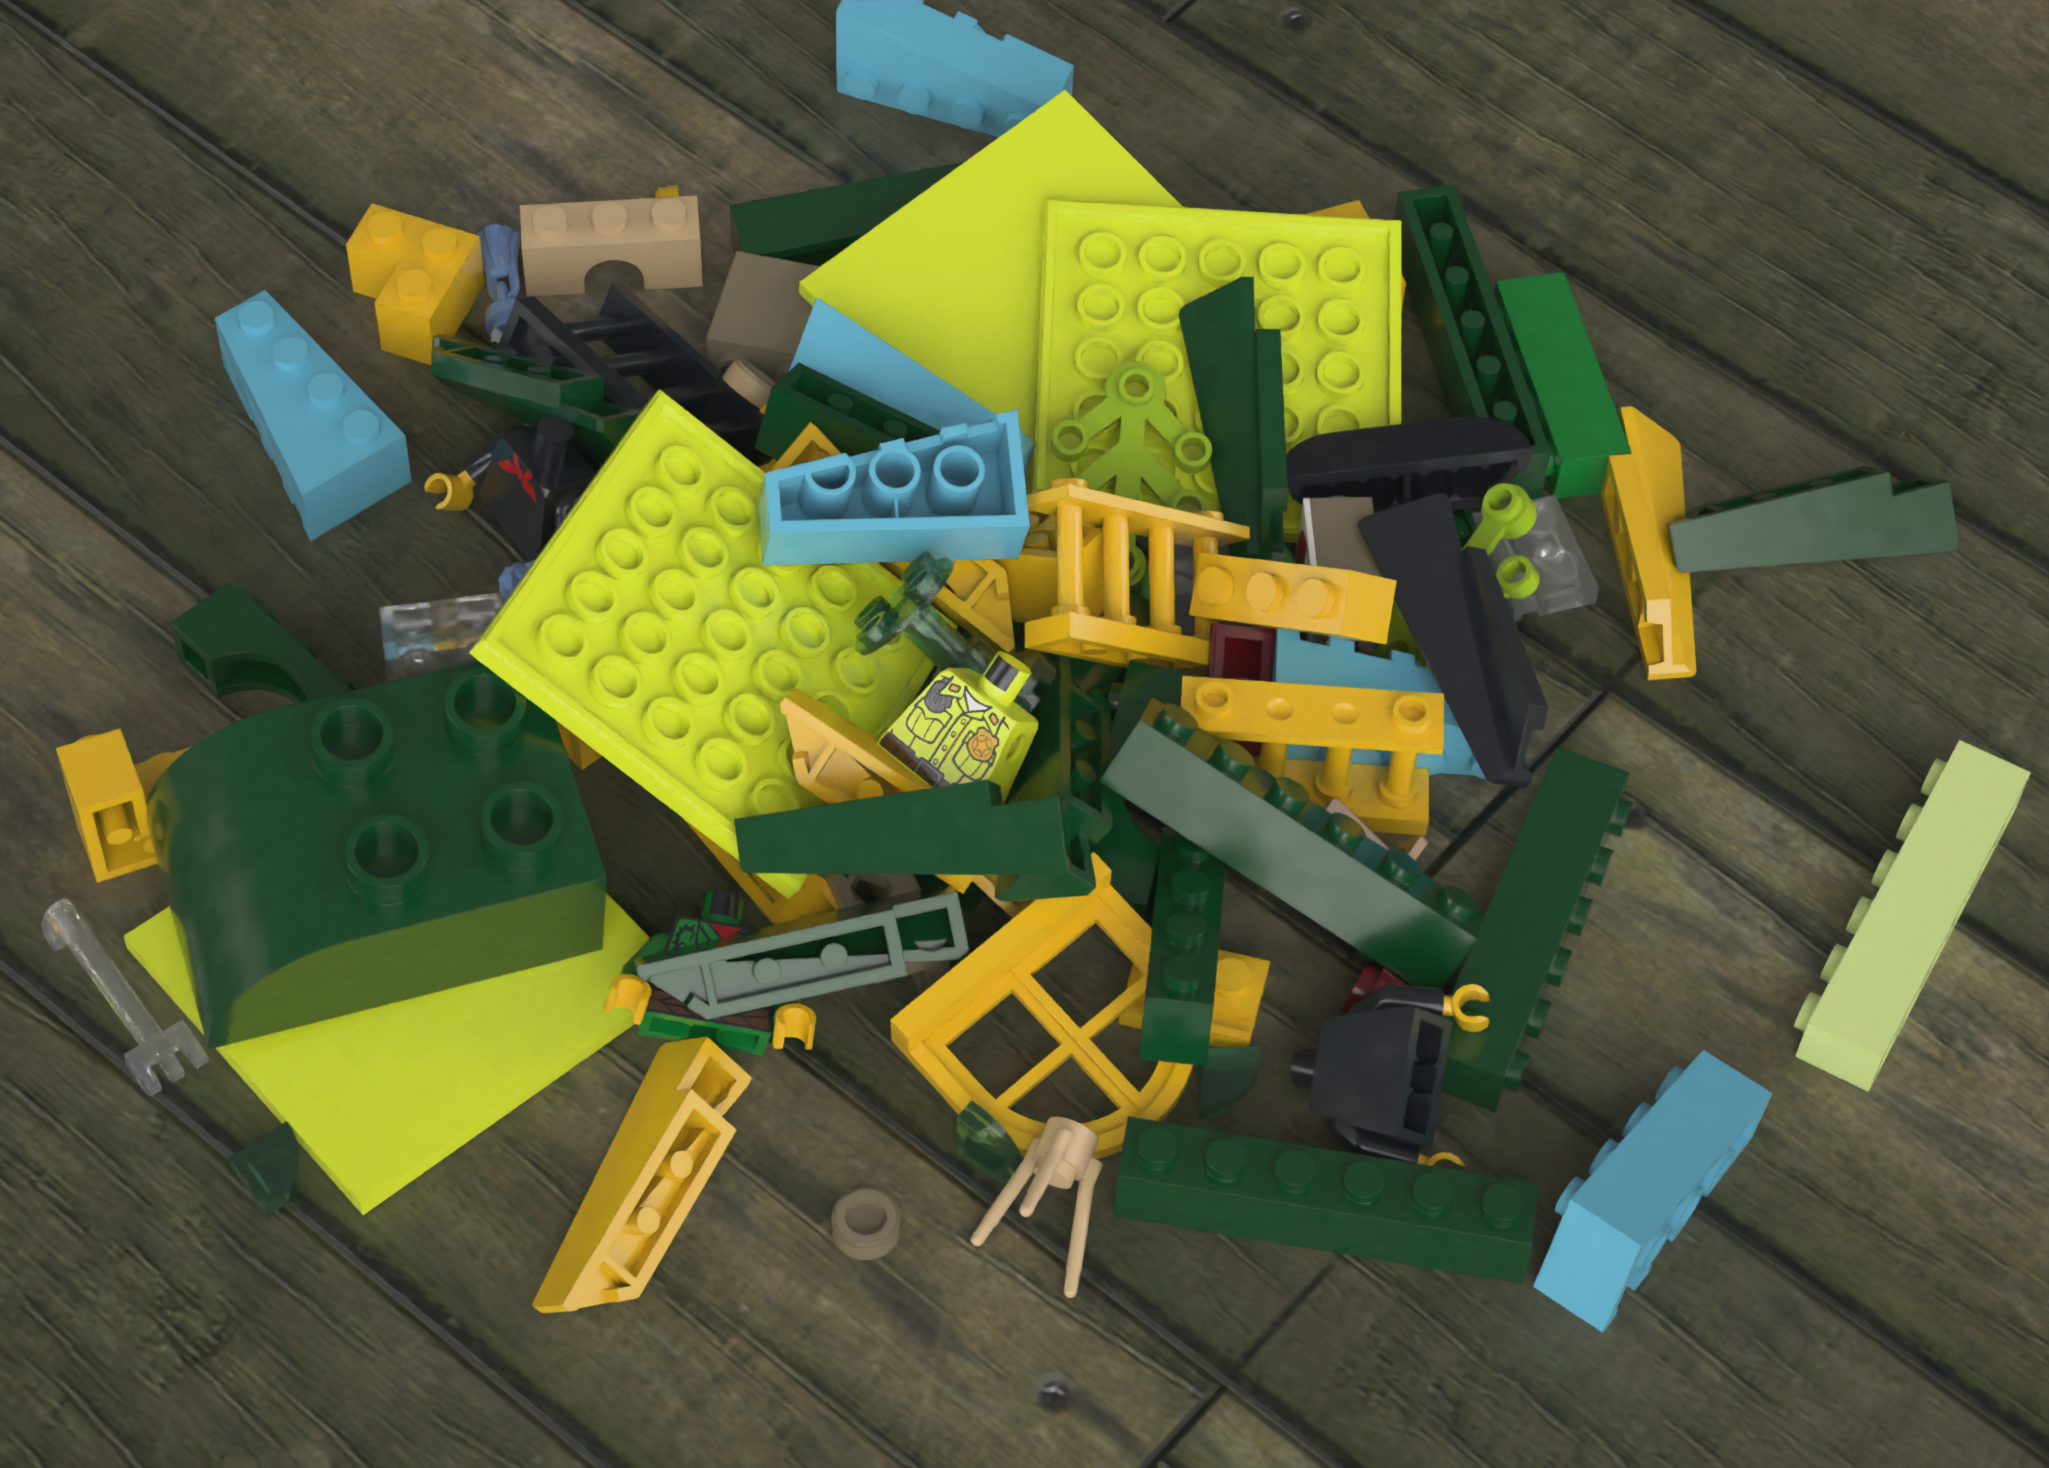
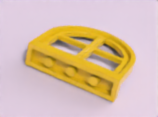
M1095 852L1091 854L1096 888L1087 896L1036 899L890 1019L891 1041L956 1113L986 1140L1021 1157H1025L1033 1138L1040 1139L1046 1123L1019 1115L1009 1108L1070 1057L1119 1109L1100 1119L1080 1123L1092 1130L1098 1137V1143L1092 1155L1095 1159L1122 1151L1128 1116L1163 1122L1183 1094L1193 1065L1159 1061L1148 1083L1139 1093L1091 1041V1039L1145 995L1152 928L1110 885L1112 870ZM1096 923L1134 963L1143 976L1084 1026L1079 1028L1032 976ZM1013 993L1060 1046L995 1099L947 1046Z

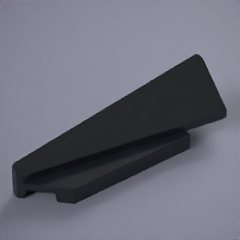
M1436 493L1362 518L1357 523V527L1383 578L1397 581L1394 600L1442 694H1444V698L1486 780L1493 784L1526 788L1531 783L1533 776L1525 762L1531 731L1544 729L1548 704L1486 549L1467 546L1463 550L1461 549L1451 503L1447 494Z

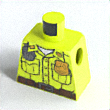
M998 651L982 676L970 668H947L931 682L881 736L877 745L931 788L988 779L1000 785L1002 802L1004 804L1038 730L1037 719L1014 702V699L1032 672L1021 661L1002 651Z

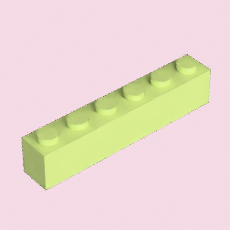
M1961 740L1957 743L1948 762L1938 758L1935 759L1920 793L1929 796L1924 807L1922 808L1912 803L1897 832L1896 838L1904 841L1899 853L1889 849L1886 850L1871 881L1872 885L1880 889L1874 900L1864 896L1860 898L1846 927V931L1854 935L1848 948L1836 943L1820 976V979L1829 984L1822 996L1810 992L1797 1016L1794 1028L1803 1031L1804 1034L1795 1057L1869 1092L2013 816L2031 772Z

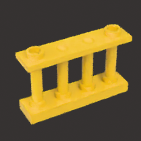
M1079 478L1056 479L1050 482V489L1027 495L1028 510L1057 516V606L1051 608V616L1025 622V648L1128 668L1129 660L1208 677L1211 624H1219V621L1194 616V635L1192 636L1182 635V627L1175 625L1174 543L1193 548L1194 583L1199 552L1218 555V547L1250 539V527L1224 521V514L1218 511L1185 512L1089 489V482ZM1083 523L1103 527L1104 616L1101 617L1090 616V608L1083 606ZM1129 533L1148 537L1150 625L1146 627L1136 625V617L1130 615Z
M1182 676L1181 708L1188 711L1198 722V727L1219 741L1262 742L1260 757H1253L1256 765L1276 778L1284 776L1294 780L1308 792L1310 800L1322 808L1329 801L1339 799L1372 832L1409 835L1422 834L1426 836L1429 823V769L1415 768L1418 753L1443 754L1444 694ZM1288 744L1327 747L1325 760L1286 759ZM1352 750L1391 751L1389 766L1350 763Z

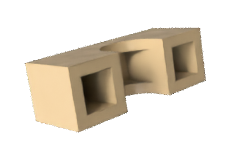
M697 195L520 205L521 247L526 297L585 294L586 273L596 264L610 260L629 262L639 268L643 275L644 290L703 287Z

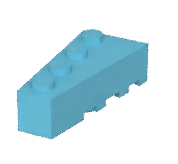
M842 0L836 10L837 92L995 137H1000L1062 91L1066 90L1072 96L1074 65L1008 34L1004 35L1000 40L990 36L977 24V19L958 11L955 18H952L924 5V0Z
M266 290L215 317L224 367L250 420L254 421L260 433L262 444L282 478L283 487L291 503L295 504L301 516L303 527L310 541H313L412 482L405 434Z
M816 298L790 370L796 364L801 363L938 430L964 422L969 427L994 420L995 413L824 301ZM1020 431L1025 476L1036 444Z
M1018 409L996 414L993 421L967 427L966 422L940 429L938 435L906 443L904 438L880 443L878 450L849 457L846 453L765 473L758 503L762 565L1018 559L1030 527Z
M1277 628L1272 682L1442 694L1431 670L1424 668L1419 661L1415 660V655L1391 650L1388 657L1384 659L1355 652L1354 641L1329 637L1326 645L1300 640V631ZM1444 698L1443 754L1418 753L1415 768H1428L1429 775L1443 773L1471 775L1486 779ZM1288 744L1286 759L1324 761L1327 747ZM1353 749L1350 763L1389 766L1391 751Z
M1702 1050L1685 1070L1677 1065L1673 1067L1656 1093L1655 1100L1657 1102L1653 1106L1642 1102L1634 1111L1623 1130L1622 1136L1625 1138L1620 1143L1609 1139L1600 1149L1590 1166L1589 1174L1591 1176L1586 1181L1576 1176L1560 1196L1554 1211L1561 1215L1562 1219L1533 1287L1603 1333L1616 1316L1617 1307L1626 1287L1633 1291L1637 1289L1650 1272L1652 1266L1650 1264L1660 1252L1665 1241L1668 1239L1673 1242L1686 1225L1702 1195L1704 1197L1709 1195L1751 1140L1772 1096V1092L1705 1050Z

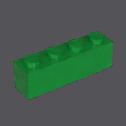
M1556 272L1498 280L1495 282L1494 295L1551 451L1545 479L1552 499L1600 493L1609 455L1631 454V449L1565 273Z

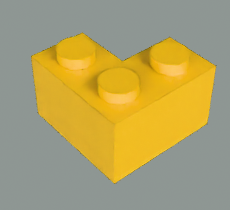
M372 203L346 243L353 292L376 299L374 304L381 350L431 365L434 337L437 335L454 337L485 285L480 236Z
M1034 489L1030 494L1044 491V489ZM1028 510L1030 527L1019 558L992 559L1007 571L1012 620L1021 623L1051 616V608L1057 606V516ZM1083 523V606L1090 608V616L1100 617L1104 612L1103 528H1096L1092 524Z
M121 728L100 735H87L74 743L56 748L75 822L97 883L158 864L147 825L146 809L148 796L161 774L191 747L173 753H160L147 761L134 765Z

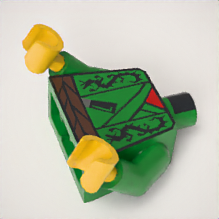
M722 890L711 891L705 895L701 919L678 916L670 933L653 934L624 964L620 975L612 980L603 1007V1013L610 1015L614 1007H623L633 1012L635 1016L632 1023L638 1025L637 1035L671 1041L708 1037L722 1050L763 1056L772 1034L773 1025L772 1046L774 1049H782L784 1038L786 1037L801 1039L805 1043V1049H812L816 1023L815 1012L809 1007L804 1006L802 999L707 1020L689 1009L677 998L650 981H645L638 976L634 962L636 958L757 929L741 926L744 899L736 893Z

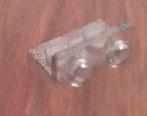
M500 592L380 607L382 643L388 682L478 661L469 652L505 603L503 597L500 596Z

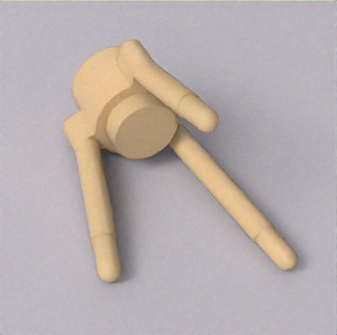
M1057 1116L1050 1117L1040 1139H1032L1023 1161L971 1236V1243L974 1246H980L984 1243L1033 1172L1035 1177L1019 1208V1212L1023 1217L1031 1216L1048 1184L1058 1188L1069 1189L1074 1180H1077L1079 1187L1064 1284V1294L1068 1298L1075 1297L1078 1291L1094 1185L1103 1166L1100 1161L1092 1157L1098 1143L1096 1134L1074 1120Z

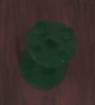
M928 551L919 555L904 570L900 577L904 582L901 587L887 600L881 595L874 598L861 610L854 620V624L861 630L857 635L855 650L860 655L865 656L877 651L903 632L938 667L932 680L947 668H970L982 676L997 654L978 634L965 640L930 605L951 575L954 564L948 557L936 560ZM1025 649L1013 657L1025 664L1032 674L1014 699V702L1030 713L1040 701L1032 692L1033 688L1039 681L1042 684L1048 683L1051 685L1056 676L1057 668L1041 651Z

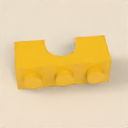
M1199 552L1189 615L1239 626L1275 630L1281 628L1339 639L1386 644L1397 581L1347 569Z

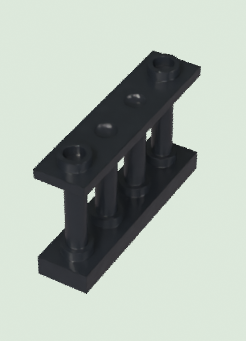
M621 282L611 283L599 316L562 322L535 296L515 299L497 349L605 376L604 401L643 410L652 396L660 389L753 464H756L761 451L754 447L764 416L759 411L760 408L731 388L723 379L721 372ZM602 340L616 354L600 357L586 343ZM640 375L655 390L639 393L624 378Z

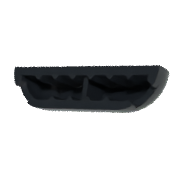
M1456 417L1331 432L1308 438L1298 443L1287 453V484L1291 497L1301 505L1303 498H1328L1332 496H1345L1348 498L1372 497L1373 511L1377 513L1423 497L1442 493L1448 495L1452 511L1482 506L1485 494L1493 486L1501 483L1508 484L1520 470L1525 473L1530 463L1532 447L1526 436L1515 427L1501 421L1481 417Z

